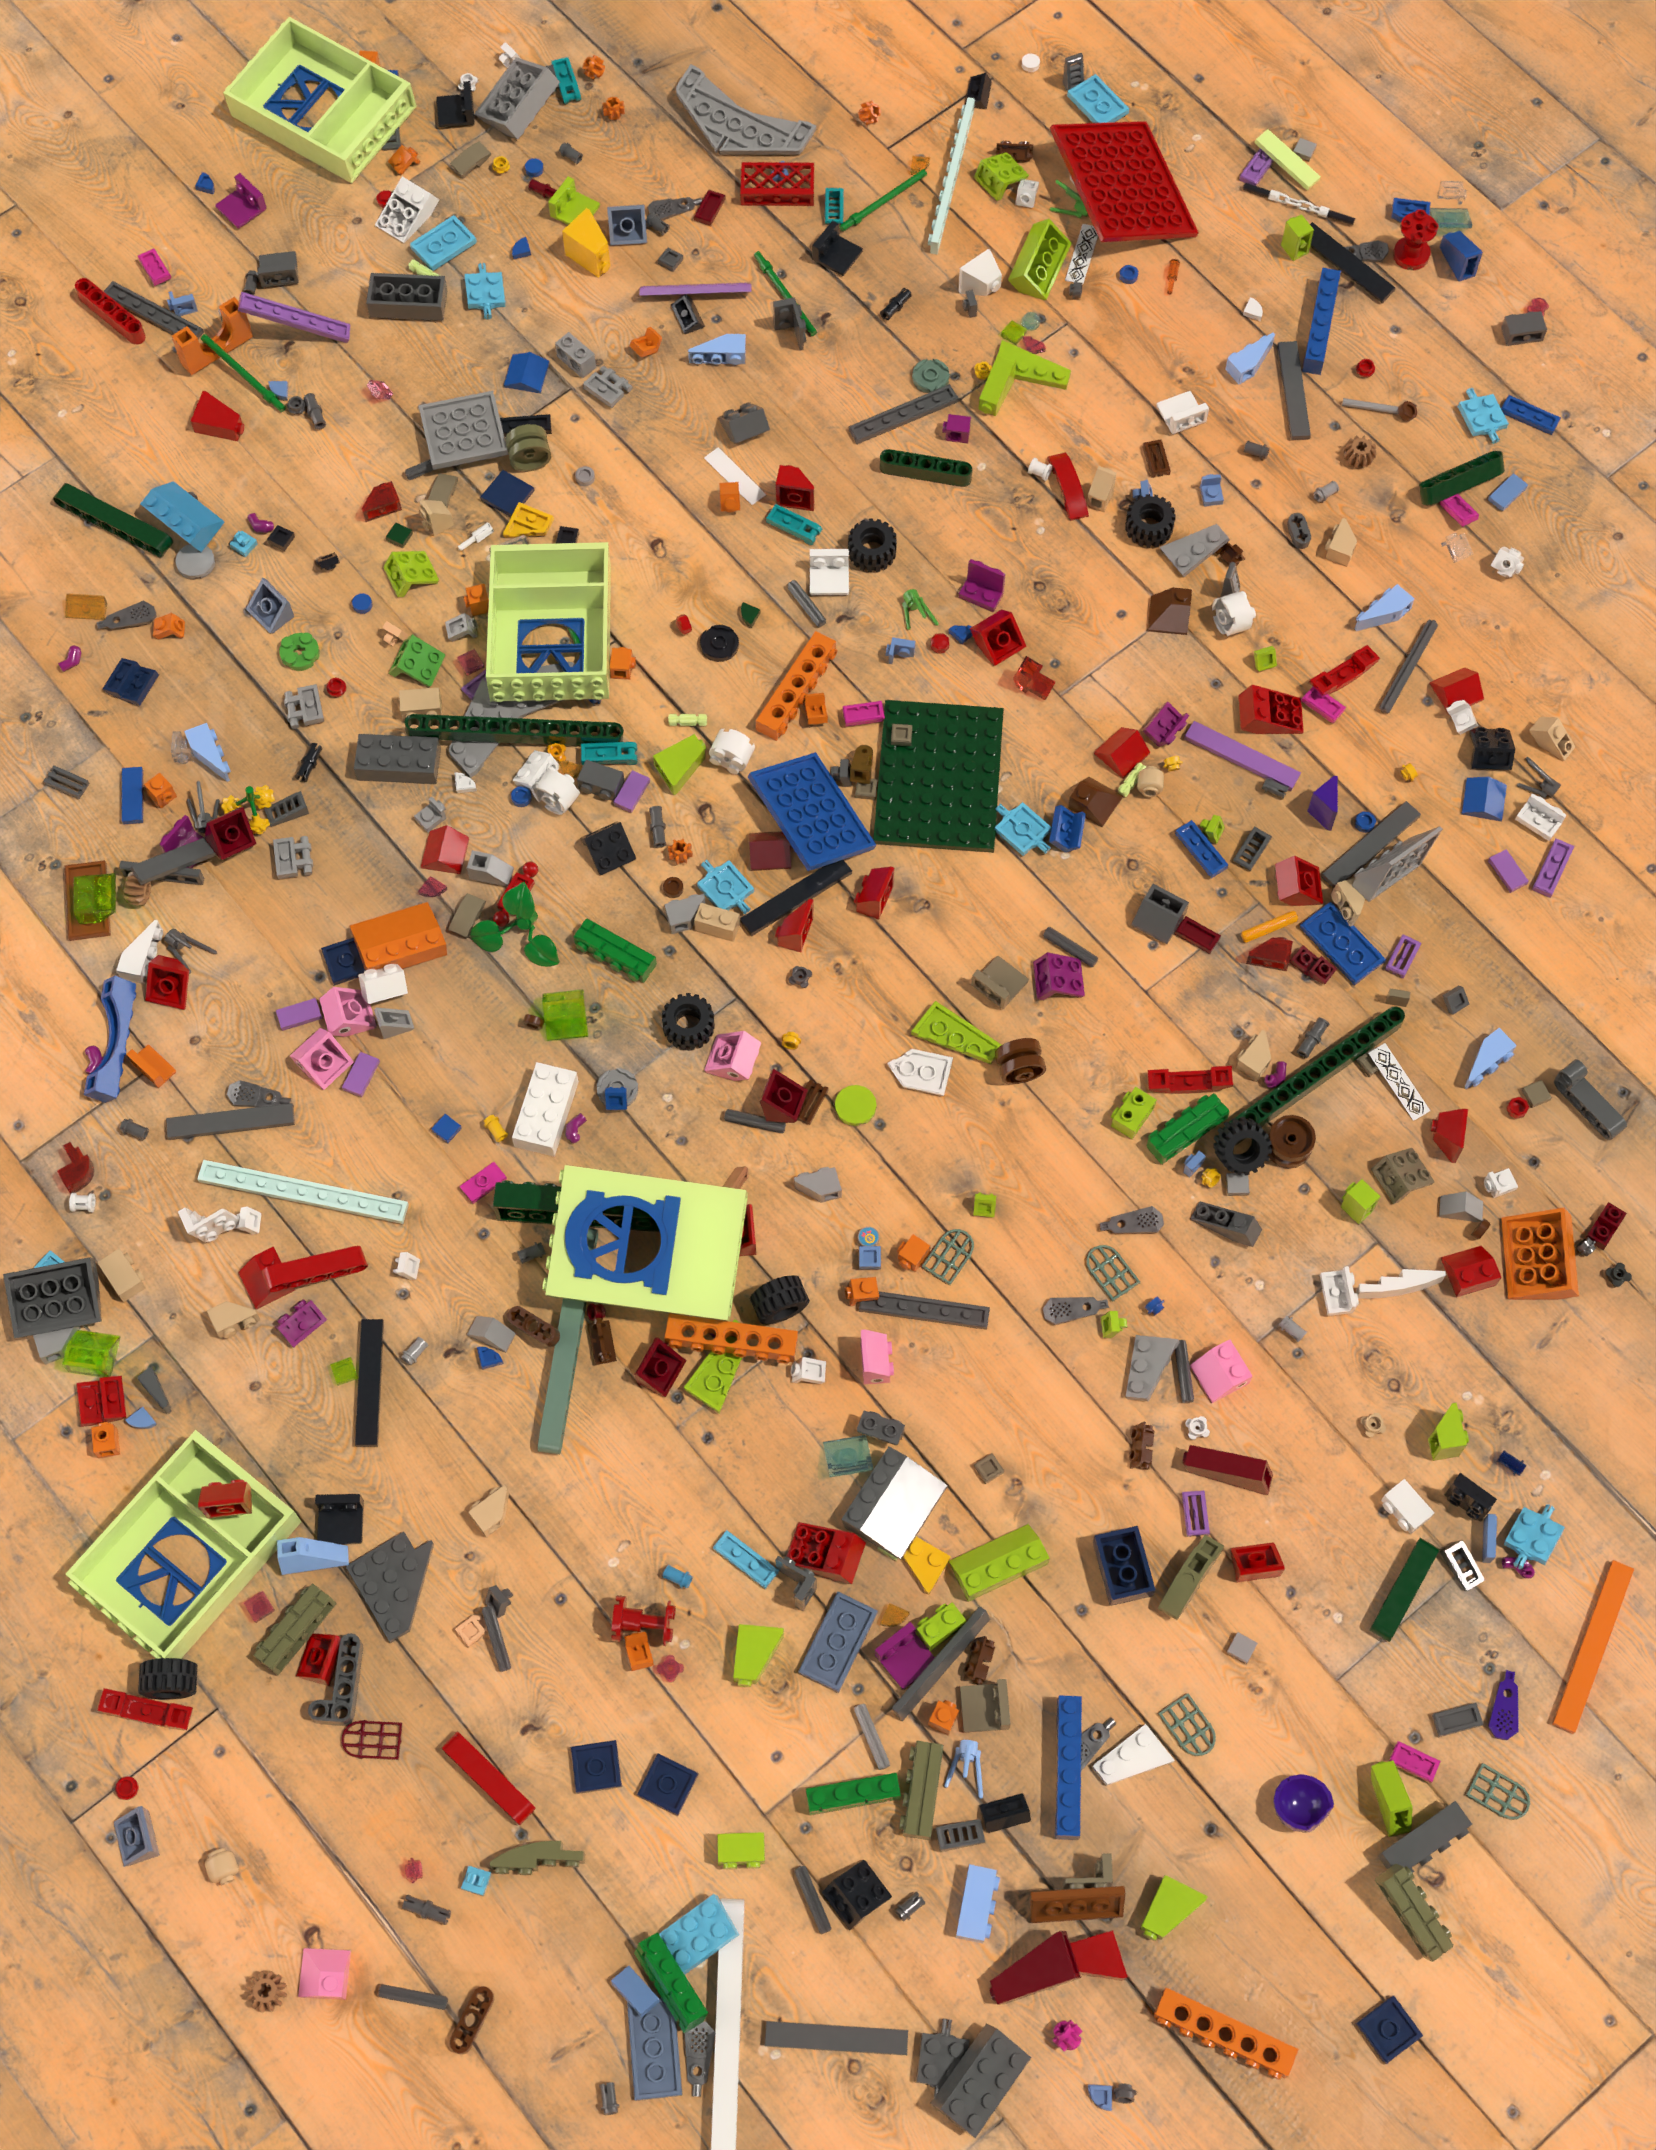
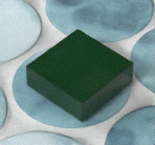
M395 523L387 534L386 540L404 548L413 535V531Z

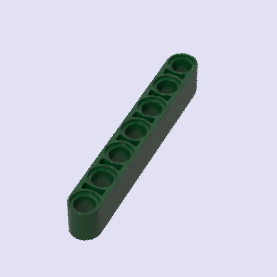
M64 483L53 497L54 502L61 508L162 558L173 544V539L165 532L68 483Z

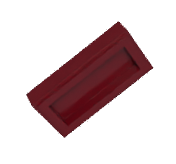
M708 190L694 215V221L711 227L726 199L725 195Z
M1185 916L1175 931V935L1211 954L1221 938V935Z

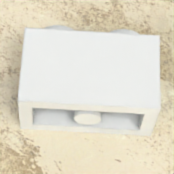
M387 964L384 968L377 970L369 969L358 975L362 997L368 1004L408 993L404 971L398 964Z
M1405 1479L1386 1493L1381 1500L1384 1509L1389 1514H1393L1398 1519L1399 1526L1410 1534L1415 1532L1434 1514L1433 1510Z

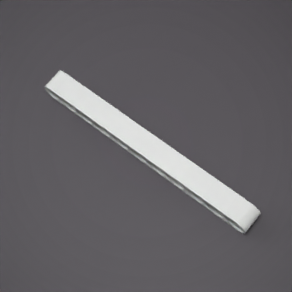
M721 1898V1903L737 1929L739 1936L722 1947L718 1955L711 2150H736L744 1899Z

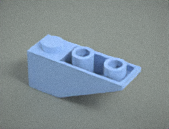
M1274 332L1268 336L1261 337L1259 341L1253 344H1248L1243 350L1237 353L1234 352L1228 357L1226 370L1238 385L1254 377L1273 346Z
M725 334L688 349L689 363L716 365L745 364L746 334Z
M1398 584L1392 589L1388 588L1379 601H1373L1366 612L1362 611L1357 616L1355 630L1359 631L1398 621L1411 610L1415 598Z
M205 723L184 731L194 757L224 780L230 781L227 773L231 771L227 761L222 762L221 757L224 756L221 746H216L214 742L218 740L214 729L210 730L208 724Z
M1500 1028L1482 1042L1467 1079L1466 1089L1472 1085L1476 1087L1483 1081L1484 1075L1487 1073L1491 1075L1499 1068L1498 1064L1502 1061L1506 1063L1514 1056L1513 1051L1517 1045Z
M302 1537L277 1540V1557L282 1575L349 1565L347 1545Z

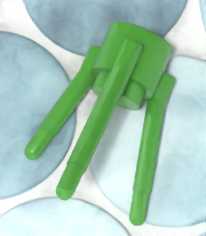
M1056 180L1055 183L1066 190L1067 195L1077 201L1074 209L1077 211L1053 207L1050 208V211L1074 215L1078 218H1081L1082 215L1087 217L1088 213L1080 195L1059 180Z
M916 589L908 590L903 594L905 601L902 603V606L904 608L907 630L911 629L909 608L911 610L918 609L923 618H926V612L936 626L939 625Z

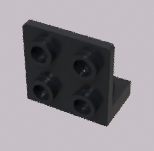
M463 81V89H460L459 95L436 97L439 127L475 124L470 81Z
M832 220L812 245V260L844 276L861 255L863 248L839 236V223Z
M1484 727L1470 730L1469 733L1473 743L1472 769L1512 770L1515 746L1510 730L1505 728L1486 729Z
M616 821L580 838L583 845L587 846L600 875L636 860L621 822Z
M1462 1473L1457 1476L1444 1494L1452 1505L1460 1506L1471 1519L1479 1520L1480 1522L1497 1500Z
M361 1494L315 1495V1504L319 1509L317 1540L335 1544H361L364 1500Z
M862 1860L834 1879L822 1892L849 1930L855 1928L868 1914L892 1898L890 1892L865 1860Z

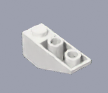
M154 920L122 952L116 970L120 978L145 984L148 976L149 962L156 957L158 940L160 941L163 937V929L158 920Z

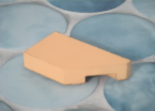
M472 1615L455 1629L469 1648L488 1634L484 1617L479 1615ZM500 1617L497 1618L498 1623L500 1624L502 1620L500 1619Z

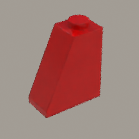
M202 391L191 419L194 433L238 442L240 435L244 432V423H242L240 415L207 391Z
M1113 1930L1070 1943L1080 1975L1118 1981L1128 1978Z

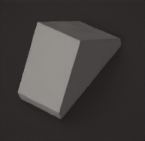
M374 1009L384 1039L414 1029L409 1010Z
M1467 1191L1443 1195L1440 1197L1439 1217L1480 1223L1483 1217V1201Z
M483 1316L475 1318L467 1336L505 1353L516 1335L515 1332L495 1318Z

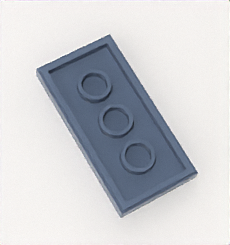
M837 1592L798 1673L839 1693L876 1618L878 1610Z
M659 1998L660 2002L643 2017L627 2002L635 2101L683 2096L677 2022L662 1998Z

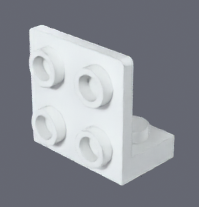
M1191 391L1157 403V408L1172 434L1207 422L1209 407L1206 403L1198 405Z
M810 549V595H848L849 549Z
M187 1208L178 1211L187 1233L204 1242L214 1241L221 1233L234 1229L236 1224L239 1223L240 1218L225 1209H220L207 1218Z

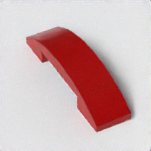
M1066 452L1048 456V462L1053 466L1052 473L1056 475L1063 494L1064 506L1070 521L1088 517L1089 513L1084 493L1070 457Z
M1366 645L1354 652L1352 657L1327 673L1323 671L1310 679L1309 682L1322 696L1331 694L1363 675L1380 660V657Z
M1232 1066L1211 1067V1070L1169 1072V1069L1148 1070L1149 1091L1188 1094L1233 1087Z
M104 1688L97 1711L141 1723L187 1731L193 1707L175 1703H164Z

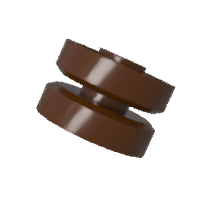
M1021 1038L1001 1045L995 1051L997 1064L1001 1066L999 1072L1004 1083H1026L1037 1079L1046 1072L1044 1058L1040 1056L1042 1053L1041 1046L1037 1039Z
M1286 1115L1277 1119L1271 1126L1268 1134L1272 1144L1270 1145L1272 1152L1268 1153V1156L1272 1162L1287 1169L1297 1168L1305 1164L1311 1155L1316 1141L1315 1130L1310 1122L1296 1115Z

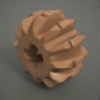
M1356 435L1354 439L1350 438L1345 445L1344 459L1348 460L1349 465L1355 464V468L1360 465L1364 469L1366 464L1371 465L1376 457V444H1372V438L1366 440L1365 435L1362 438Z
M130 872L124 884V899L126 903L131 905H145L151 893V881L140 885L133 872Z
M261 1971L259 1972L260 1980L255 1977L251 1978L255 1985L254 1987L247 1986L246 1989L253 1993L246 1998L248 2001L254 2000L251 2005L252 2008L255 2009L260 2005V2012L264 2013L267 2007L270 2012H273L275 2009L274 2003L278 2006L283 2004L278 2000L279 1997H287V1993L280 1991L286 1988L287 1985L286 1983H279L282 1979L281 1975L278 1974L274 1977V1972L269 1971L267 1976H265L264 1972ZM266 1986L272 1989L268 1992V1997L262 1994Z

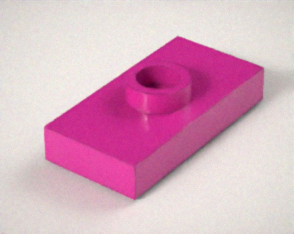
M154 248L138 255L140 263L154 286L171 279L170 273Z
M1459 494L1440 501V505L1462 527L1479 519V514Z
M1314 686L1302 698L1304 704L1332 724L1346 709L1344 705L1330 695L1322 696Z
M882 701L842 706L846 727L883 722L885 719Z
M492 1162L463 1183L460 1189L471 1203L474 1204L495 1189L496 1182L502 1183V1181L507 1180V1177L496 1163Z
M1397 1741L1389 1760H1393L1396 1767L1429 1783L1433 1782L1441 1762L1400 1741Z

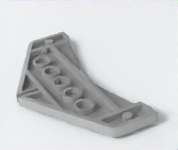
M690 64L676 86L677 97L717 153L719 150L720 155H798L803 152L816 131V125L807 121L799 120L794 122L755 114L738 106L705 77L703 71Z
M567 662L570 667L575 665L573 662ZM559 664L541 666L537 673L564 672ZM482 679L465 716L523 719L530 713L561 701L490 702L487 683ZM472 727L470 730L477 731L479 728ZM492 728V729H490V730L493 731V732H496V731H498L499 729H497V728ZM452 741L449 753L466 775L472 778L482 769L484 762L498 746L499 742Z

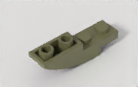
M1204 1535L1178 1572L1158 1609L1178 1620L1223 1551L1224 1545Z
M562 1841L535 1842L499 1855L490 1861L489 1867L495 1870L496 1874H509V1870L518 1871L519 1875H532V1871L538 1872L539 1862H542V1866L554 1867L556 1863H565V1867L577 1868L579 1864H585L586 1854L584 1851L563 1850Z

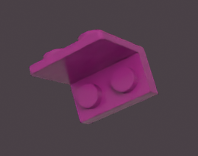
M241 173L234 176L236 190L215 204L216 209L238 229L267 209L263 194Z
M970 559L968 562L967 580L960 590L958 598L994 612L1004 595L1005 573L997 568L986 566L981 561Z
M184 815L182 819L176 821L174 828L163 836L160 847L163 853H166L204 837L195 832L189 817ZM195 864L186 868L192 869L195 866Z
M1047 952L1033 962L1038 1000L1044 1001L1055 993L1080 998L1085 996L1080 959Z
M911 1622L875 1649L876 1658L903 1690L911 1685L935 1658L916 1635V1628Z

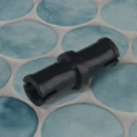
M903 288L896 297H892L889 300V304L881 310V317L888 321L897 311H900L903 308V304L912 297L910 290Z
M311 743L306 756L301 759L302 764L295 775L297 780L302 777L301 782L308 781L312 769L317 765V758L323 749L320 745L316 748L317 743Z

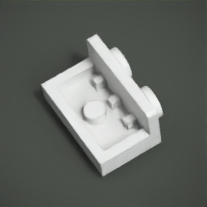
M534 750L514 777L513 782L517 786H524L532 791L550 767L558 771L560 765L550 753Z
M1531 794L1515 820L1550 841L1562 825L1566 814L1558 807L1547 803L1542 797Z
M1349 1266L1344 1267L1340 1271L1321 1273L1320 1280L1327 1316L1353 1313L1356 1306L1359 1305L1357 1293L1353 1291L1352 1285L1355 1284L1353 1272L1350 1273Z

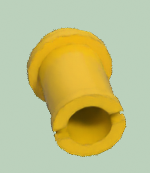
M490 1115L484 1120V1127L490 1130L497 1142L507 1138L508 1133L499 1123L498 1117Z

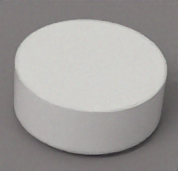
M1027 54L1022 58V68L1025 71L1035 72L1039 69L1040 59L1037 55Z

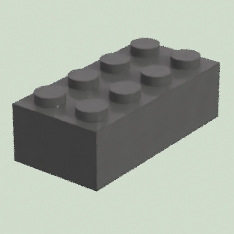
M370 273L366 301L369 317L444 321L448 291L445 276Z
M358 734L354 763L356 778L358 781L437 784L441 753L439 739L435 737Z
M986 2023L930 2104L965 2133L976 2138L1031 2057L1000 2030Z

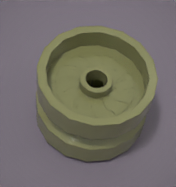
M534 424L521 425L512 429L506 435L505 442L510 464L514 469L530 472L538 470L549 463L551 451L546 431L541 426Z

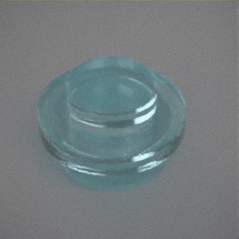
M1028 312L1022 317L1021 324L1026 330H1035L1040 325V318L1036 313Z

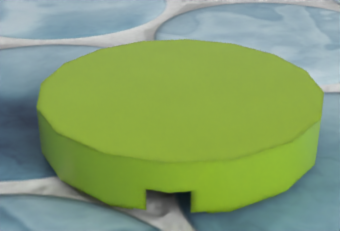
M852 1085L842 1089L835 1100L837 1116L842 1122L851 1126H860V1124L870 1122L877 1108L876 1098L873 1093L860 1085Z

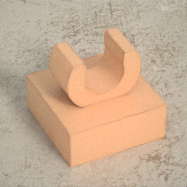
M387 621L382 627L388 631L383 640L392 646L397 643L398 638L404 641L408 637V634Z

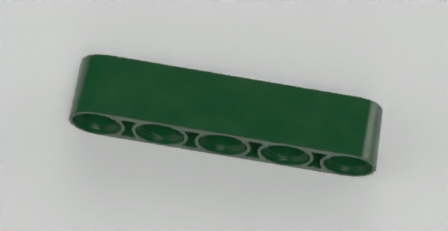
M892 449L883 450L880 454V470L887 475L966 487L972 481V466L968 462Z
M1491 451L1421 482L1419 487L1422 504H1436L1505 472L1503 453L1501 451Z
M1419 1538L1369 1631L1388 1642L1391 1641L1440 1548Z

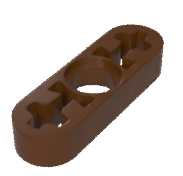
M515 1306L509 1310L507 1319L516 1328L548 1347H552L559 1342L560 1332L552 1325L520 1306ZM521 1315L525 1318L524 1322L516 1319V1316ZM537 1321L538 1327L534 1331H530L531 1323ZM543 1331H546L547 1333L552 1334V1336L548 1338L544 1336L542 1333Z
M482 1986L473 1992L450 2039V2047L455 2053L466 2054L470 2051L494 2003V1994L489 1988ZM484 1992H488L487 1997L489 2001L483 2002L480 2009L484 2010L483 2014L476 2009H471L473 2004L477 2007L480 2002L477 1998L478 1994L483 1995ZM471 2013H475L479 2017V2022L475 2027H468L466 2025V2017ZM463 2026L469 2032H474L472 2036L466 2035L464 2041L467 2043V2046L457 2049L458 2044L455 2043V2040L457 2038L461 2039L464 2034L463 2031H460L461 2027Z

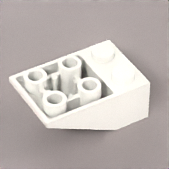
M401 177L375 226L405 243L431 216L439 199L406 178Z

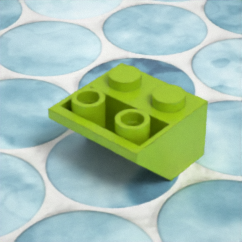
M1457 1402L1451 1404L1428 1439L1433 1461L1459 1457L1467 1443H1469L1468 1433L1466 1430H1463L1462 1426L1463 1413L1461 1409H1458Z

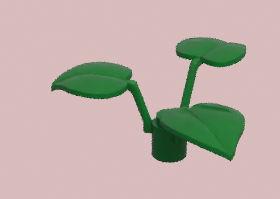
M525 882L508 890L502 900L505 910L511 915H516L517 920L499 931L498 925L494 921L483 920L477 923L470 932L473 942L480 948L488 952H495L503 945L502 934L516 925L522 930L529 929L528 941L530 943L524 947L527 958L532 963L543 967L555 966L560 963L556 946L549 937L536 935L532 938L533 930L535 929L533 924L537 921L538 914L535 911L531 892Z

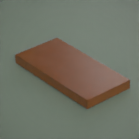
M106 861L64 865L69 940L111 936Z
M1115 1886L1031 1892L1030 1923L1123 1917L1125 1887Z

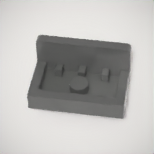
M864 1410L857 1427V1432L897 1446L903 1438L905 1425L896 1419H887L876 1412Z

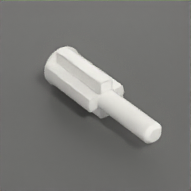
M488 522L472 532V537L460 544L458 549L462 551L475 541L479 543L494 532L492 526Z

